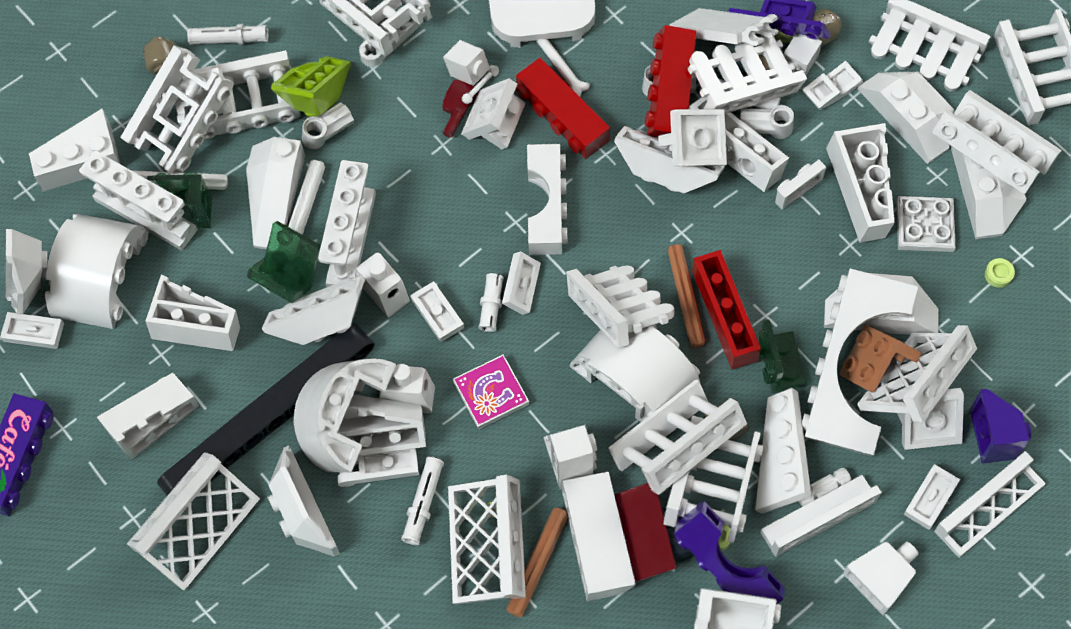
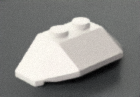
M919 72L877 73L858 86V90L927 164L949 150L950 144L933 134L932 131L943 112L947 109L953 113L954 109Z
M624 126L615 137L614 142L634 175L641 177L644 181L666 186L674 192L686 193L716 181L725 165L673 167L672 152L669 151V147H659L658 138L648 136L647 131L633 130L630 127Z
M950 145L975 240L1003 236L1026 202L1025 195Z
M6 229V299L11 301V306L17 314H23L39 291L41 278H46L47 251H42L41 240L13 229Z
M869 273L918 286L912 313L908 318L901 316L879 317L862 324L855 330L862 331L866 324L883 333L907 335L912 333H938V308L912 276ZM836 290L825 300L824 328H833L835 320L830 319L834 302L840 303L842 292Z
M363 276L352 277L299 298L281 309H275L269 312L262 330L264 333L301 345L312 341L319 342L326 336L336 332L343 333L351 326L365 279Z
M288 445L283 448L270 480L269 488L272 495L268 496L269 502L274 512L280 510L284 518L279 523L286 538L292 536L297 545L335 557L340 554Z

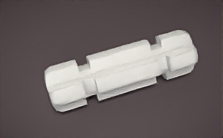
M840 468L834 472L833 476L829 474L810 485L811 496L799 500V503L805 506L814 501V499H818L837 489L838 486L850 482V474L845 468Z

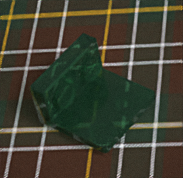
M187 172L183 175L158 173L155 176H147V180L181 198L184 201V205L190 207L191 217L196 219L200 229L211 228L213 199L202 174Z
M276 221L272 224L265 257L248 269L247 278L288 302L294 303L311 290L321 245L283 223Z
M770 320L763 321L762 330L758 331V337L761 347L759 359L763 358L765 368H763L765 384H770L772 393L782 392L790 388L806 387L807 381L793 331L774 335Z

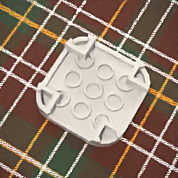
M489 0L494 35L510 43V47H520V42L570 36H572V42L581 40L582 35L588 32L592 25L595 24L594 0Z

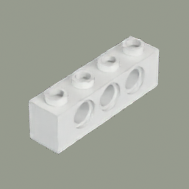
M701 97L689 106V109H703L708 102L707 97ZM731 112L725 113L727 164L765 192L781 179L789 157Z

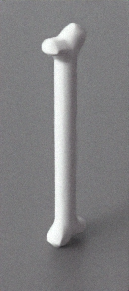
M548 39L536 40L570 88L579 97L581 92L589 90L590 83L577 79Z

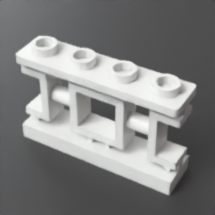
M319 0L321 5L385 57L393 51L391 43L395 42L397 44L400 41L397 29L411 18L419 25L424 22L423 18L427 21L432 18L429 9L431 5L428 0H384L373 10L364 5L368 0H349V2L347 0ZM401 1L404 2L406 5L396 12L395 10L402 5ZM387 17L388 19L381 24L382 28H380L377 24Z
M173 46L120 137L127 143L134 144L139 150L148 151L152 143L163 150L165 154L159 165L165 167V170L170 173H182L189 167L191 157L195 150L202 145L205 133L210 125L216 121L218 111L231 96V89L234 86V82L216 72H212L208 81L194 72L200 59L195 57V54L188 49ZM183 75L191 79L186 91L177 86ZM200 87L209 91L203 103L194 98ZM178 97L192 106L181 127L167 117ZM156 121L165 126L159 137L151 132ZM173 133L182 137L176 149L168 144Z
M94 151L79 169L81 175L96 183L93 186L96 192L92 197L97 203L132 223L143 226L148 232L182 251L198 229L195 224L182 218L185 212L182 209L184 201L181 198L98 151Z

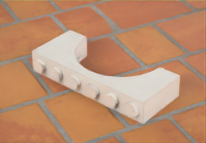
M849 269L847 276L841 275L837 291L842 292L840 303L834 302L830 319L835 320L833 330H827L823 347L828 349L825 359L819 357L815 372L816 375H820L818 386L812 385L807 401L813 403L810 415L804 413L802 420L803 431H805L804 438L871 457L874 455L881 427L860 417L844 399L837 378L838 356L847 337L862 324L884 316L908 318L912 313L918 286L854 269Z

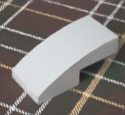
M845 61L828 75L824 73L803 88V92L821 110L863 84V81Z

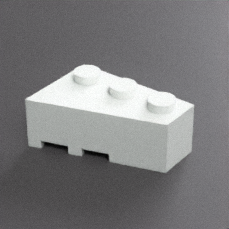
M103 108L29 153L34 177L43 191L88 179L81 175L79 169L94 151H98L121 164L111 125Z
M161 275L146 318L151 339L233 351L240 330L236 310L208 296L202 297L192 292L191 288L185 285L181 287L169 281L168 277Z
M171 373L99 415L97 418L114 441L132 460L197 409L199 405L194 396L176 375Z
M353 394L337 432L362 444L358 456L426 447L422 405Z
M585 425L543 437L560 490L562 489L563 480L593 475V470L597 469L595 462L597 460L595 452L597 451V445L593 434H587Z

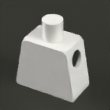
M375 253L356 268V277L363 276L365 279L363 289L387 318H390L410 303L402 279L380 253ZM390 292L396 293L394 296L387 298Z
M398 364L395 365L385 391H380L379 399L422 405L423 413L432 414L435 385L426 369Z
M884 542L851 562L846 567L843 575L884 616L916 574L915 569L909 563L919 554L909 542H905L897 550L888 542Z

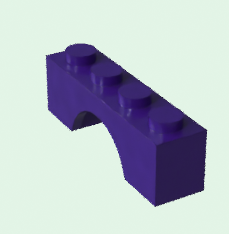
M702 501L677 522L674 534L679 545L685 550L689 549L696 556L698 565L704 571L709 570L716 577L718 586L724 592L776 599V604L784 600V585L766 566L743 568L733 564L724 556L719 546V538L722 534L724 522L705 501Z

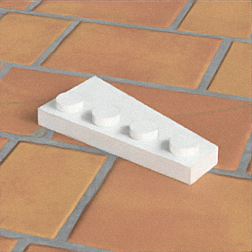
M790 388L767 399L763 450L755 511L761 514L811 496L799 395L796 390Z

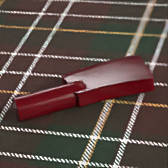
M459 79L453 80L446 92L442 105L443 111L451 114L443 131V134L449 138L453 137L461 118L465 116L471 103L465 104L462 101L463 95L469 93L475 87ZM479 91L472 97V102L478 96Z

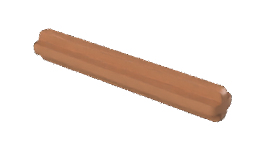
M680 244L671 245L668 248V255L691 348L702 347L705 344V338L683 246Z
M557 507L552 510L524 570L526 598H511L507 606V611L511 615L516 617L523 616L569 517L565 510Z

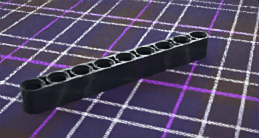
M352 323L348 330L335 335L160 476L157 485L168 496L203 453L214 455L221 462L220 464L228 469L294 415L298 396L306 382L315 373L336 363L362 360L373 350L375 343L356 323ZM219 471L211 478V482L221 474Z

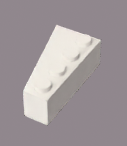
M885 123L835 131L826 148L860 243L886 238L895 223L892 190L889 187L890 168L887 165L888 146L885 143Z

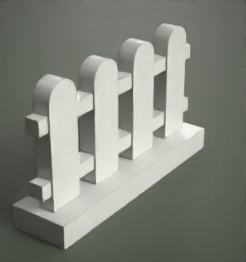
M889 0L886 13L884 12L881 17V21L884 24L877 37L871 36L869 43L872 44L871 54L874 58L882 59L888 52L897 55L895 65L898 69L906 70L913 62L921 66L919 73L927 81L932 80L936 73L946 77L944 81L945 89L954 92L959 89L961 84L967 85L969 77L965 75L973 61L979 62L981 55H983L988 45L990 35L912 1ZM900 29L908 32L902 47L892 44ZM924 40L933 43L926 58L917 55ZM948 50L957 54L950 69L941 66Z
M763 34L759 38H764V42L760 43L757 47L741 42L736 44V53L732 54L728 47L718 45L712 53L713 59L708 60L703 52L696 51L689 60L690 66L688 67L689 73H695L702 87L699 92L701 97H707L708 99L703 109H724V114L796 93L807 78L803 70L793 73L795 70L794 65L787 63L781 51L783 47L780 40L776 41L774 36L766 37ZM763 54L770 70H765L758 55ZM737 61H741L748 76L743 77L736 64ZM718 67L725 83L720 84L713 68Z
M631 266L610 267V270L595 275L587 274L583 276L577 269L566 272L568 296L618 348L629 345V332L634 331L638 333L642 331V328L657 323L663 325L674 317L673 305L667 303L660 304V293L657 291H647V281L645 279H634V268Z

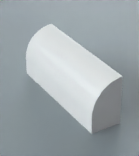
M609 472L563 480L561 490L566 512L569 516L568 521L586 600L606 598L630 590L635 586V580Z

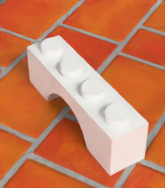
M560 144L527 145L528 182L540 186L549 197L545 208L537 215L528 218L529 255L562 254V244H567V228H562L561 219H567V203H561V195H566V178H561V171L566 170V154H560Z

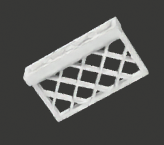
M958 325L952 333H912L904 344L922 354L931 350L932 352L919 357L917 363L910 361L901 365L902 362L892 358L875 392L867 391L858 402L860 411L909 413L913 422H924L977 350L968 326ZM917 343H924L918 347H915ZM916 368H919L918 370L903 376V374L908 373ZM900 376V378L887 383L888 381ZM905 386V388L898 390L892 394H889V392H892L898 388ZM886 394L885 397H883V398H881V399H878V400H876V401H873L874 399H876V398H878V397H881V396H883V395Z
M208 453L202 454L127 543L129 547L144 557L182 590L188 587L260 500L256 494L220 464L221 462L214 455ZM219 471L225 477L226 489L211 491V478ZM231 483L234 484L237 488L231 489ZM243 492L250 499L242 508L232 509V493ZM226 494L227 510L212 511L211 495ZM206 496L207 512L192 514L191 502L195 497ZM227 514L226 528L223 531L213 532L212 516ZM207 516L208 533L193 534L192 518ZM179 519H187V535L172 537V525ZM167 532V537L162 538L163 535ZM208 537L209 548L204 554L194 555L193 539ZM188 540L189 556L173 557V541ZM167 542L168 558L156 560L149 554L157 543ZM189 560V572L181 581L174 575V562ZM168 563L169 570L162 564Z
M509 475L496 476V479L448 486L453 604L458 605L505 598H526L520 480ZM496 487V498L489 506L481 497L488 488ZM467 491L473 498L462 509L458 505V493ZM477 502L487 509L478 522L469 515ZM491 515L497 519L498 526L492 535L483 528V525ZM466 518L474 527L464 539L459 534V526ZM480 531L488 540L478 552L470 542ZM494 544L499 549V557L492 565L484 555ZM468 548L475 557L465 568L460 562V556ZM482 561L489 570L479 581L471 572ZM495 574L500 578L501 591L492 593L485 585ZM468 577L477 586L469 596H462L461 585Z

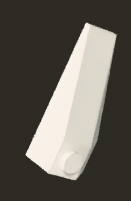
M273 137L252 146L246 172L254 248L280 252L305 159V153L299 140Z

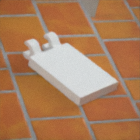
M699 8L671 23L670 26L696 30L697 39L731 44L746 42L756 46L764 42V38L757 37L756 33L763 34L766 37H772L778 33L777 29H772L769 26V23L778 20V16L770 14L766 17Z

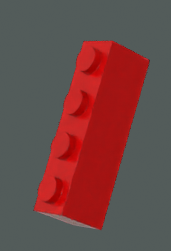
M665 25L654 35L653 49H656V55L650 66L653 84L649 86L647 100L651 101L650 111H647L645 116V127H648L647 135L650 137L658 138L660 135L671 133V110L689 109L692 74L689 73L688 67L690 66L689 60L695 49L696 30Z
M540 57L515 75L517 83L515 90L522 100L527 99L533 105L535 113L540 118L545 117L550 123L552 130L558 136L562 135L567 140L569 147L574 153H580L587 159L610 141V127Z
M721 250L695 257L692 273L731 370L758 362L761 347Z

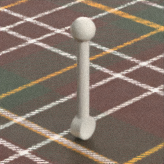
M491 65L485 77L469 93L463 95L462 101L465 104L471 103L472 97L492 76L498 75L499 68Z

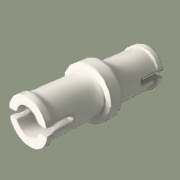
M490 273L486 275L484 297L480 298V305L482 306L480 323L478 325L480 330H484V327H486V332L496 331L498 310L502 307V300L500 299L502 283L504 281L502 275H499L498 279L497 274Z

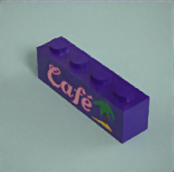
M15 393L0 424V514L8 517L12 509H15L19 503V492L23 483L30 477L31 464L34 457L41 451L45 430L49 429L53 422V411L46 402Z

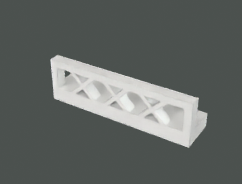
M1026 451L937 526L934 532L958 558L1046 484L1029 467L1034 459ZM1022 473L1035 484L1030 490L1016 489V478ZM1011 483V489L1005 488ZM998 493L1011 494V506L1008 508L995 507V496ZM1016 495H1022V496L1016 501ZM990 501V507L984 506L987 502ZM977 511L990 512V523L987 526L973 525L974 513ZM995 513H1001L997 518H995ZM969 518V525L962 524ZM955 529L968 530V542L962 547L949 536ZM973 531H980L973 537Z
M863 475L762 528L761 534L775 557L875 504L882 492L877 485L870 488Z

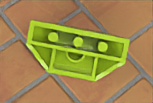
M325 56L320 58L319 62H308L294 67L271 84V90L295 110L305 112L306 115L312 117L320 116L340 99L351 61Z

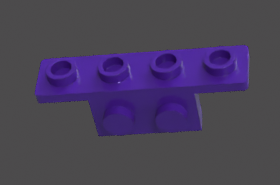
M765 0L760 12L729 8L728 11L760 17L774 14L778 16V20L769 23V26L789 36L800 34L810 39L818 40L819 38L829 39L831 34L823 22L812 20L817 7L814 2Z

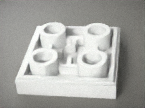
M898 196V250L954 252L953 198Z

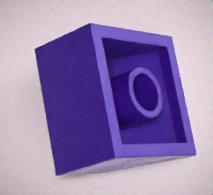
M981 389L969 409L981 463L1015 460L1031 439L1030 424L1025 422L1023 413L990 390Z

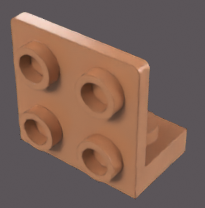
M865 324L857 336L856 343L849 356L845 359L839 375L874 393L892 358L902 363L905 358L917 363L922 353Z

